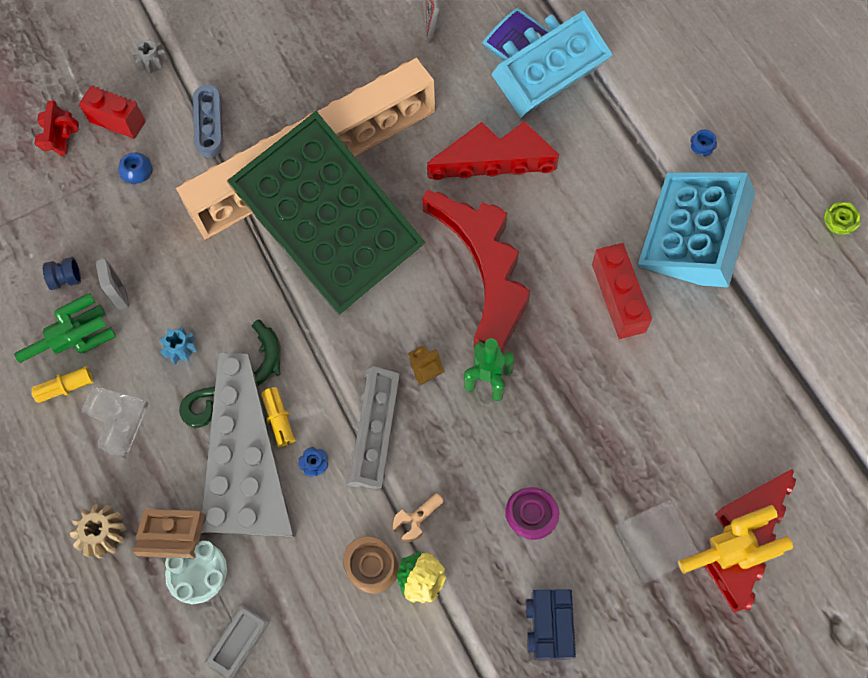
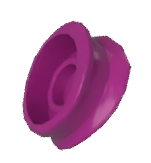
M537 487L524 488L513 493L505 508V517L510 527L517 534L527 539L537 540L546 537L552 533L559 522L560 512L556 501L549 493Z

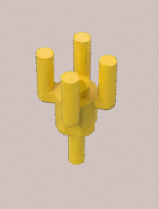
M770 505L734 519L730 525L724 528L723 533L709 539L710 549L679 560L678 564L683 574L715 561L723 569L739 564L743 569H747L783 555L785 551L793 549L791 539L785 536L758 547L757 539L752 530L765 526L769 523V520L777 518L775 508Z

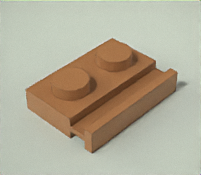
M144 509L136 535L137 545L133 547L132 552L136 556L195 559L196 554L194 551L196 545L199 544L205 515L201 511Z

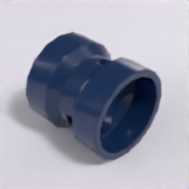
M74 257L64 258L61 263L50 261L43 264L44 279L50 290L59 289L66 283L70 286L81 283L79 266Z

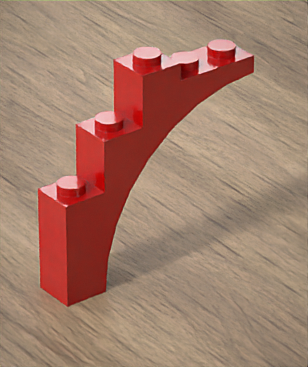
M427 189L422 198L423 212L441 221L458 235L470 250L480 271L484 286V308L481 321L474 336V346L478 342L485 344L487 339L493 338L497 341L503 354L529 303L531 292L523 284L509 281L518 263L519 251L515 250L508 243L498 242L506 228L508 213L497 205H488L484 202L481 203L477 211L467 203H458L449 199L441 192L435 193Z

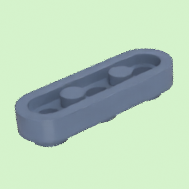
M203 85L197 88L193 94L194 144L201 156L211 158L217 156L223 149L222 100L216 87Z

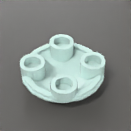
M199 541L194 551L196 554L195 559H166V586L171 595L180 602L193 605L206 602L217 595L225 583L227 576L226 559L221 550L209 541Z

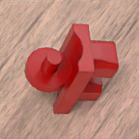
M51 100L47 102L46 111L38 113L37 121L44 130L43 133L35 136V145L43 151L53 150L61 156L67 154L68 139L70 134L76 133L79 130V122L72 118V113L59 108L57 102Z

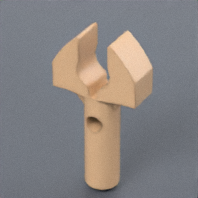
M435 493L414 513H405L402 509L395 515L393 532H396L402 524L413 522L411 530L401 537L402 542L416 541L423 535L420 529L421 522L444 502L442 496Z

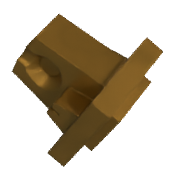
M422 345L408 353L411 360L410 365L419 386L445 372L436 349L430 352Z

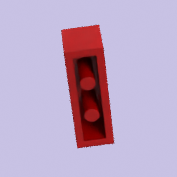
M624 243L596 249L592 267L618 339L646 333L652 317Z

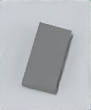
M108 260L95 261L102 290L118 310L128 308L129 302L125 283Z
M241 605L205 660V663L227 678H235L266 630L269 622Z

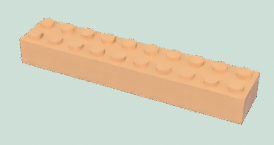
M415 58L409 62L402 63L398 68L385 75L378 76L371 83L356 88L347 96L332 101L328 106L317 112L355 157L434 113V79L420 61ZM312 113L299 122L284 127L275 135L260 140L251 148L236 153L227 161L210 167L203 174L186 180L176 188L189 216L204 240L253 214L229 186L227 180Z

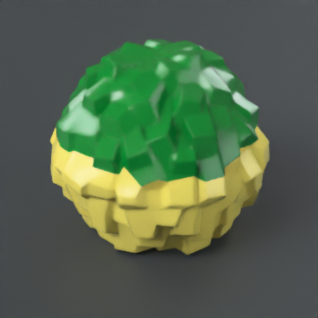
M419 551L401 559L396 575L398 585L401 587V593L407 600L413 603L416 601L421 603L433 602L438 597L437 593L444 587L447 578L443 573L445 568L434 557L433 553L429 554Z

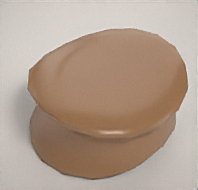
M373 536L359 537L348 544L344 552L343 565L345 572L352 584L361 591L371 594L380 593L390 588L395 582L398 573V560L394 552L382 540Z

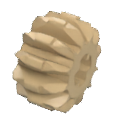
M93 504L91 513L85 509L81 510L83 517L81 521L78 519L72 520L73 524L78 528L69 533L70 537L77 539L73 544L74 548L79 551L83 550L82 553L86 557H91L95 554L97 558H104L106 550L110 553H116V548L113 544L115 542L123 543L124 538L119 536V533L127 530L126 525L120 523L123 516L118 512L114 513V509L109 505H105L102 509L98 504ZM101 526L102 528H99L101 533L98 536H95L98 534L97 532H95L96 529Z

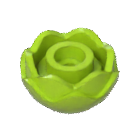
M836 202L828 207L824 214L827 228L835 234H850L861 224L860 212L849 202Z

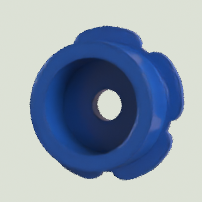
M700 130L690 140L692 143L691 149L695 153L704 156L710 155L717 147L716 136L710 130Z
M310 447L304 450L298 464L300 469L304 470L305 475L315 477L326 471L328 456L323 449L317 450L315 447ZM312 459H316L315 464H311Z

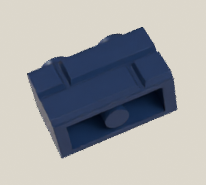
M533 590L531 599H526L525 602L526 619H532L533 632H527L528 652H534V660L575 659L572 590Z

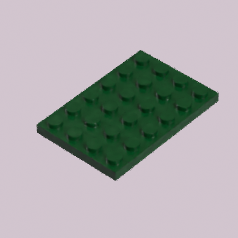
M317 110L227 180L229 186L338 315L425 244V241Z

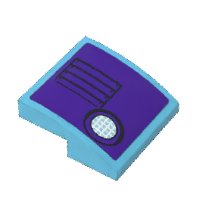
M516 8L489 33L482 44L504 61L509 58L503 48L505 43L512 41L517 50L520 51L530 45L524 35L527 29L532 27L539 38L550 32V30L519 8Z

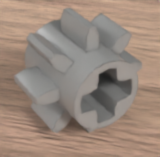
M150 39L138 43L137 51L132 52L139 70L145 68L149 73L162 69L163 61L168 59L161 43L155 44Z

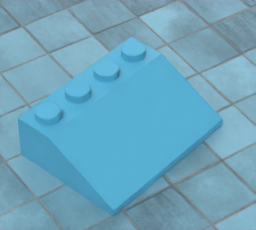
M667 172L638 266L701 286L729 287L755 196V190L748 173Z

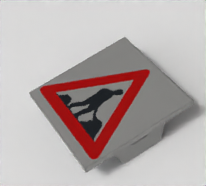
M422 0L427 43H430V40L433 39L434 31L441 29L439 19L440 0Z

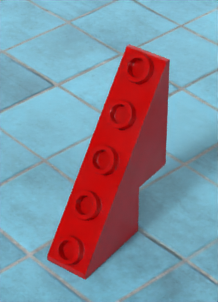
M525 121L501 139L481 122L427 162V177L429 179L441 180L448 177L469 178L480 175L494 177L499 174L513 173L515 175H522L528 172L550 173L557 169L559 154Z
M791 469L718 510L715 516L722 527L725 528L730 525L736 518L772 505L777 512V518L769 520L767 525L754 529L752 532L757 539L758 547L775 541L776 534L772 532L775 524L781 522L786 511V506L782 505L786 495L791 494L796 483V478L792 477L794 470ZM717 561L705 565L733 613L742 609L749 611L756 595L752 592L755 580L760 581L766 563H760L747 569L741 568L739 564L723 569Z

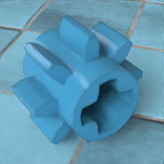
M183 326L179 330L167 329L168 333L165 337L159 339L160 343L165 347L160 351L164 358L170 356L173 364H177L178 360L189 362L192 352H197L196 347L192 344L196 340L193 333L186 335Z

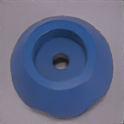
M132 152L126 154L120 160L118 172L124 182L137 184L149 178L152 173V165L150 159L144 154Z

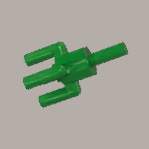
M88 293L56 309L54 315L58 322L43 329L45 338L15 352L14 355L17 361L22 363L50 348L55 354H59L73 346L78 353L83 354L115 338L116 334L112 327H109L86 340L84 339V337L107 326L102 317L106 313L101 304L74 318L70 316L96 303L92 294Z
M493 338L487 339L485 344L482 342L476 343L474 346V366L464 372V389L468 392L474 391L476 380L481 379L485 382H490L492 386V399L494 401H501L505 387L501 376L502 374L510 375L512 373L514 354L512 352L502 354L497 341Z

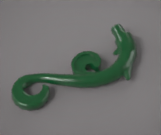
M260 319L252 324V328L259 335L258 339L261 342L259 352L265 351L262 364L254 372L257 386L264 383L273 372L277 376L281 374V346L279 339L271 327L267 328ZM215 386L194 391L182 400L179 414L188 426L201 428L212 421L213 402L211 400H206V408L200 414L193 413L191 407L198 398L214 396Z

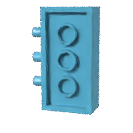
M584 10L561 25L553 14L549 15L544 21L551 31L539 38L532 27L527 29L524 35L530 45L520 51L517 50L512 41H508L503 45L509 58L501 62L491 75L520 119L602 66L613 55Z

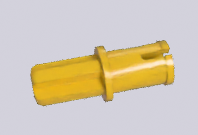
M88 366L65 375L59 373L56 376L57 378L32 387V396L37 403L62 394L67 396L69 391L94 383L93 376Z
M278 388L265 389L261 395L268 414L266 420L267 423H271L277 447L288 446L287 442L293 444L296 439L288 420L290 414L288 411H285Z

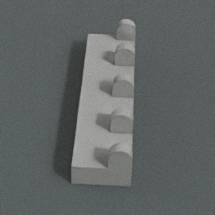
M376 366L370 367L365 372L367 380L365 392L361 396L362 409L360 421L356 425L358 433L355 451L351 454L353 462L350 477L347 478L346 485L363 486L376 490L382 488L400 373Z

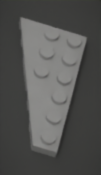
M219 353L202 508L205 519L201 533L295 537L280 483V475L270 435L265 422L264 410L261 406L249 354Z

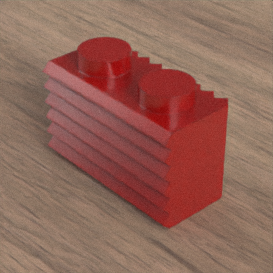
M94 85L89 87L79 103V107L85 113L84 116H87L88 122L133 139L136 138L146 122L136 100H127L122 95L118 96L113 94V92L109 93L108 90L104 91V89H99V87L95 88Z

